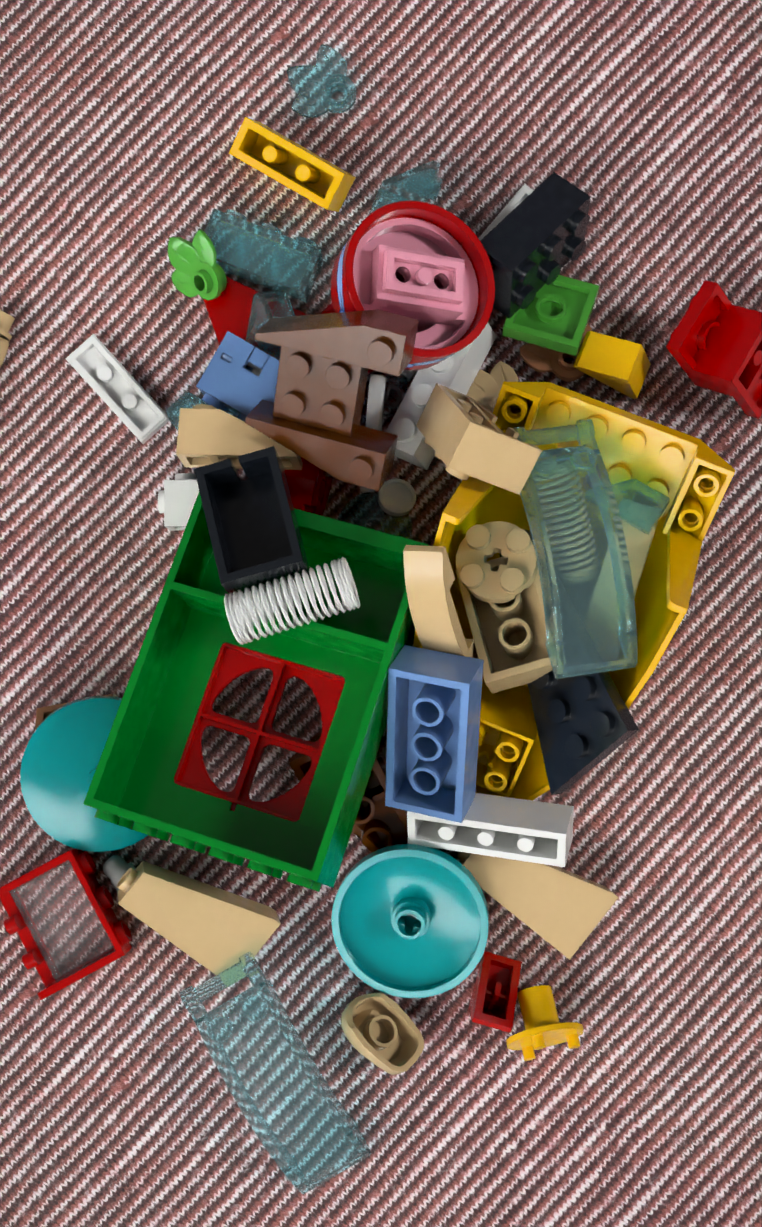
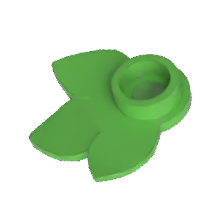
M199 230L195 234L192 243L177 236L169 238L168 257L172 266L176 269L172 273L171 279L177 290L185 296L195 297L199 295L205 300H213L218 298L221 292L225 290L227 278L223 268L216 263L217 253L215 247L203 230Z

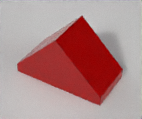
M484 951L468 1007L472 1022L511 1032L521 961Z

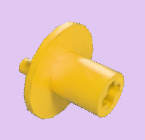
M534 986L517 993L525 1031L514 1034L506 1039L507 1049L522 1050L524 1061H529L536 1058L534 1050L568 1042L569 1049L580 1047L578 1037L584 1032L583 1025L577 1022H559L551 986Z

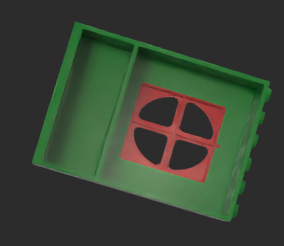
M199 492L83 804L97 809L94 817L167 842L172 834L171 843L203 854L206 853L207 847H211L208 855L242 867L245 859H248L247 868L278 879H281L283 871L289 873L288 882L317 892L320 891L322 884L333 888L387 725L388 668L404 645L412 646L414 642L415 626L406 592L403 550L406 545L429 546V544L295 509L309 568L311 567L315 571L327 610V600L317 575L316 566H321L330 599L335 607L334 598L323 567L324 563L328 564L337 596L342 605L341 595L330 564L331 561L338 558L341 559L342 557L346 558L357 588L360 607L351 611L346 610L345 613L339 610L338 615L332 612L330 618L325 615V618L321 620L318 617L317 622L312 620L310 624L304 622L301 627L298 625L295 629L290 627L288 631L282 630L281 633L275 631L273 636L268 633L266 638L261 636L260 640L254 638L253 642L240 645L233 635L226 615L224 596L229 593L220 582ZM309 576V579H310V582H311V585H312V588H313V592H314V595H315L316 604H317V607H318V609H319V611H320V613H321L320 603H319V601H318V598H317V596H316V593H315V590H314V587H313L311 578H310V576ZM306 591L310 610L314 616L313 606ZM300 597L303 613L307 618L306 609ZM294 602L296 616L300 621V615ZM288 608L289 618L293 624V618ZM281 611L282 621H283L284 625L286 626V620H285L284 615H283V613H282V611ZM274 614L275 624L277 625V627H278V629H279V623H278L277 618H276V616H275V614ZM267 617L268 626H269L270 630L272 631V625H271V623H270V621H269V619H268V617ZM253 622L254 632L258 636V630L256 629L255 624ZM261 622V629L265 633V628ZM261 668L272 670L273 679L260 717L256 722L248 723L214 712L213 703L215 699L233 680L253 670ZM293 677L307 683L319 704L322 718V734L316 742L277 732L273 728V722L286 684ZM210 726L247 737L250 741L236 786L230 792H224L215 785L204 764L202 734L204 729ZM267 746H277L310 757L312 762L310 769L300 782L288 792L264 802H256L250 799L249 791L263 751Z

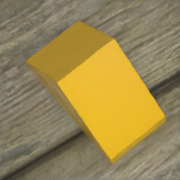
M587 331L573 367L624 395L637 399L651 363L642 344Z

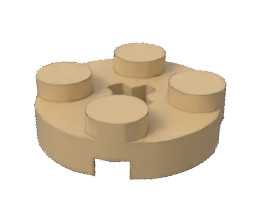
M493 521L483 525H474L467 531L466 537L461 541L457 550L456 570L464 587L477 599L488 603H505L515 599V595L521 593L525 588L527 590L534 582L538 571V556L529 534L524 529L512 523ZM501 553L502 558L508 559L507 565H500L498 571H492L491 565L486 562L494 554Z

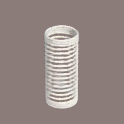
M338 558L330 563L341 595L342 605L337 596L327 563L323 564L335 607L330 599L321 566H316L317 575L327 600L328 610L324 604L313 568H309L310 578L320 603L321 613L316 604L309 576L304 569L302 570L303 581L300 574L295 572V581L293 576L288 574V583L285 577L281 576L280 583L274 578L273 586L270 581L266 582V588L264 584L260 583L259 590L253 585L251 588L252 593L246 587L244 593L238 590V592L233 591V593L225 594V611L236 641L240 645H244V643L253 642L254 638L256 640H260L261 636L266 638L268 633L273 636L275 631L281 633L282 630L288 631L290 627L293 629L297 625L301 627L304 622L306 624H310L311 620L317 622L318 617L321 620L325 618V615L330 618L332 612L338 615L339 610L345 613L346 610L359 609L360 600L346 558ZM306 591L313 606L314 616L310 610ZM300 597L306 609L307 618L303 613ZM294 602L300 615V621L296 616ZM288 608L293 618V624L289 618ZM281 611H282V613H283V615H284V618H285V620H286V626L284 625V623H283V621H282ZM274 614H275V616H276V618H277V621H278V623H279V629H278L277 625L275 624ZM267 617H268V619H269V621H270V623H271V625H272V631L270 630V628H269V626H268ZM253 622L255 624L256 629L258 630V636L254 632ZM261 622L265 628V633L261 629Z

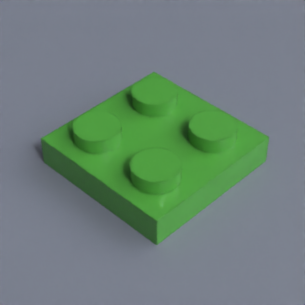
M558 275L552 284H545L536 293L535 298L527 308H520L510 319L506 318L502 336L576 356L598 296L599 285Z

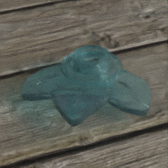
M320 45L316 56V66L301 65L287 69L290 85L296 94L299 95L291 106L292 110L306 118H317L328 111L332 113L346 112L354 105L356 87L352 80L347 77V62L339 52L330 46ZM336 91L344 93V97L338 100L333 99L331 95Z

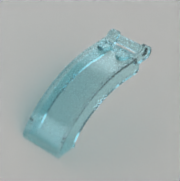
M577 420L575 425L526 430L525 427L513 428L519 433L518 440L535 446L578 441L579 446L542 450L520 493L538 564L545 614L546 649L555 679L635 668L638 663L637 625L628 551L616 498L595 439L592 420Z
M250 951L239 957L237 964L195 988L189 986L180 991V997L185 1008L191 1014L213 1061L248 1123L282 1172L303 1195L372 1154L355 1120L351 1118L320 1073L293 1026L273 985L269 980H266L258 962ZM246 976L250 979L253 987L207 1013L202 1003L203 1001Z

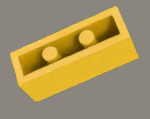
M245 117L229 151V154L326 210L339 212L356 178L261 122Z

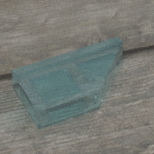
M637 479L587 490L584 495L586 500L647 535L650 534L670 502L669 497Z

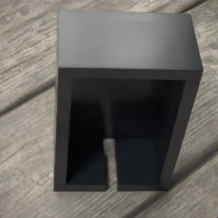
M555 172L481 240L490 259L494 274L495 298L493 307L509 319L520 308H527L535 298L536 293L545 284H552L560 274L561 268L570 260L575 261L586 247L585 233L590 220L588 212L591 196Z
M274 446L238 456L240 465L248 479L243 481L231 459L194 469L220 582L228 593L238 592V590L244 593L246 587L252 592L251 588L253 585L259 590L260 583L264 584L266 588L267 581H270L273 586L274 578L280 583L281 576L285 577L288 582V574L292 575L295 580V572H298L301 578H303V569L310 576L309 565L284 466Z

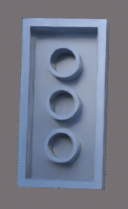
M404 645L388 668L385 806L454 822H463L476 792L484 660Z

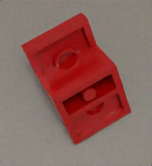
M705 280L698 293L692 298L689 308L678 327L672 332L666 348L696 386L732 396L747 416L759 419L762 415V312L732 305L718 283Z

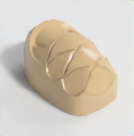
M382 992L358 996L348 1003L342 1012L341 1027L349 1042L360 1054L391 1075L407 1071L417 1061L424 1049V1039L414 1022L396 1002Z

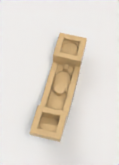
M406 545L403 550L406 592L415 630L423 648L479 659L474 639L464 637L450 593L455 576L446 547Z

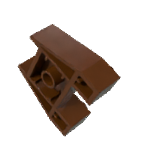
M382 310L271 318L255 333L254 340L281 346L275 401L270 402L262 399L246 416L245 423L336 479L379 491L392 472L398 435L360 425L368 370L371 369L399 377L412 360L419 320Z

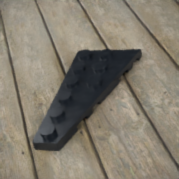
M525 530L529 534L537 552L539 571L566 662L528 684L551 795L562 794L639 729L533 530Z

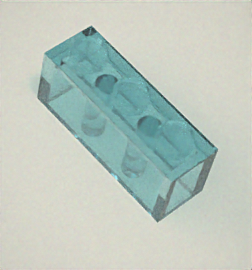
M213 209L205 233L215 247L217 253L216 263L225 272L307 303L323 263L321 249L317 248L318 245L304 237L298 236L295 240L284 236L279 228L268 223H261V226L248 222L247 218L237 211L227 209L225 212Z

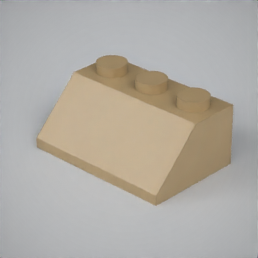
M499 557L486 563L491 565L492 571H498L500 565H507L508 559ZM539 567L531 586L527 590L525 588L521 593L515 595V599L505 603H488L477 599L464 587L457 570H455L478 658L484 660V681L492 694L529 684L566 663Z

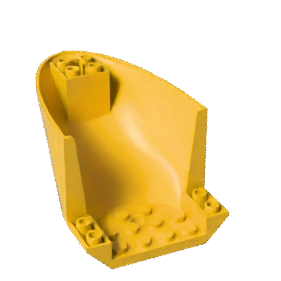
M504 381L493 410V414L498 417L495 425L503 432H506L508 427L513 428L519 433L518 440L533 444L541 449L542 452L536 463L558 457L574 458L578 473L576 477L579 478L578 483L581 485V497L584 498L583 504L586 505V517L589 518L588 524L591 525V537L594 538L593 544L596 546V557L599 558L600 567L622 499L661 509L613 667L605 665L629 709L654 672L688 610L702 541L732 480L735 469L701 439L551 382ZM590 474H598L604 478L606 486L602 489H593L588 486L585 477ZM469 476L468 480L461 481L442 512L433 546L446 547L455 576L450 593L465 638L473 639L455 570L457 550L461 541L466 537L467 531L474 525H483L493 521L508 522L521 529L533 530L544 550L545 544L542 543L543 537L540 536L542 531L539 530L541 524L537 523L538 517L535 516L537 511L534 510L536 504L532 503L534 497L530 496L532 491L528 488L531 484L527 483V481L520 495ZM564 479L545 482L534 487L546 486L549 484L557 483ZM558 486V487L546 489V490L540 491V492H538V493H536V494H542V493H546V492L558 490V489H561V488L566 487V486ZM569 492L558 493L555 495L543 497L541 499H538L537 501H543L553 497L562 496ZM563 499L553 503L544 504L542 506H539L538 508L563 503L571 499ZM574 505L564 506L554 510L545 511L541 514H548L554 511L567 509ZM567 512L562 515L545 518L542 521H548L554 518L571 515L575 512ZM569 519L563 522L549 524L544 526L543 528H549L551 526L558 525L561 523L572 522L576 519ZM572 525V526H570V527L563 528V529H560V530L549 531V532L545 533V535H546V534H552V533H554V532H558V531H561V530H566V529L575 528V527H578L579 525ZM580 531V532H573V533H571V534L564 535V536H561V537L570 536V535H576V534L581 533V531ZM561 537L550 538L546 541H552ZM577 538V539H574V540H572V541H568V542H565V543L574 542V541H580V540H582L583 538ZM561 544L550 545L547 548H553ZM578 545L573 548H581L585 545ZM553 551L550 554H556L561 551ZM581 551V552L576 553V554H573V555L584 554V553H586L587 551ZM494 554L493 557L488 558L487 561L499 558L500 554ZM553 558L551 561H556L561 558ZM581 569L572 570V571H569V572H567V573L575 572V571H578V570H581ZM415 630L413 647L423 648ZM483 677L475 793L533 801L549 791L550 787L528 684L492 694L485 684Z

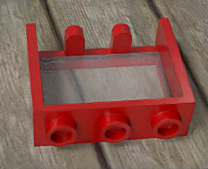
M73 848L0 887V900L10 917L4 921V927L10 935L18 933L27 950L22 956L24 966L28 970L35 967L45 985L37 993L40 1000L121 958L132 948L130 941H132L131 932L123 920L118 921L111 908L114 906L113 897L105 885L100 886L94 875L96 865L87 851L82 852V850Z

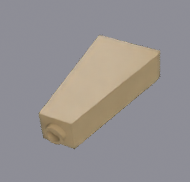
M458 852L456 855L460 859L459 862L472 873L482 890L569 960L619 898L606 886L557 866Z
M142 861L135 870L132 867L129 868L117 884L119 889L118 904L230 986L281 924L276 911L267 905Z

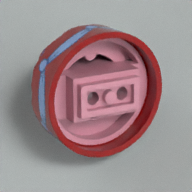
M394 202L371 213L362 221L337 256L332 270L331 301L335 313L382 310L419 320L412 360L405 370L429 368L468 346L485 328L494 305L495 280L493 269L481 241L470 227L453 213L426 202Z

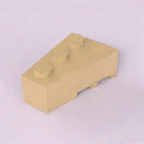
M436 383L416 425L425 437L424 442L436 451L435 457L446 464L445 470L448 473L462 480H468L469 476H472L520 495L542 452L537 446L518 440L519 433L513 428L508 427L506 432L499 429L495 425L498 417L473 398Z

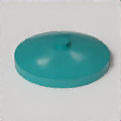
M91 696L77 699L61 706L40 723L24 751L20 770V783L28 811L36 823L48 835L69 847L91 852L114 851L133 845L148 836L144 833L96 818L94 816L97 809L83 804L122 698Z
M397 844L368 854L350 869L341 882L335 896L331 914V925L334 941L340 956L349 969L364 983L380 992L396 997L426 998L451 990L474 971L484 954L487 944L489 912L486 898L479 883L472 873L458 860L432 847L415 844Z

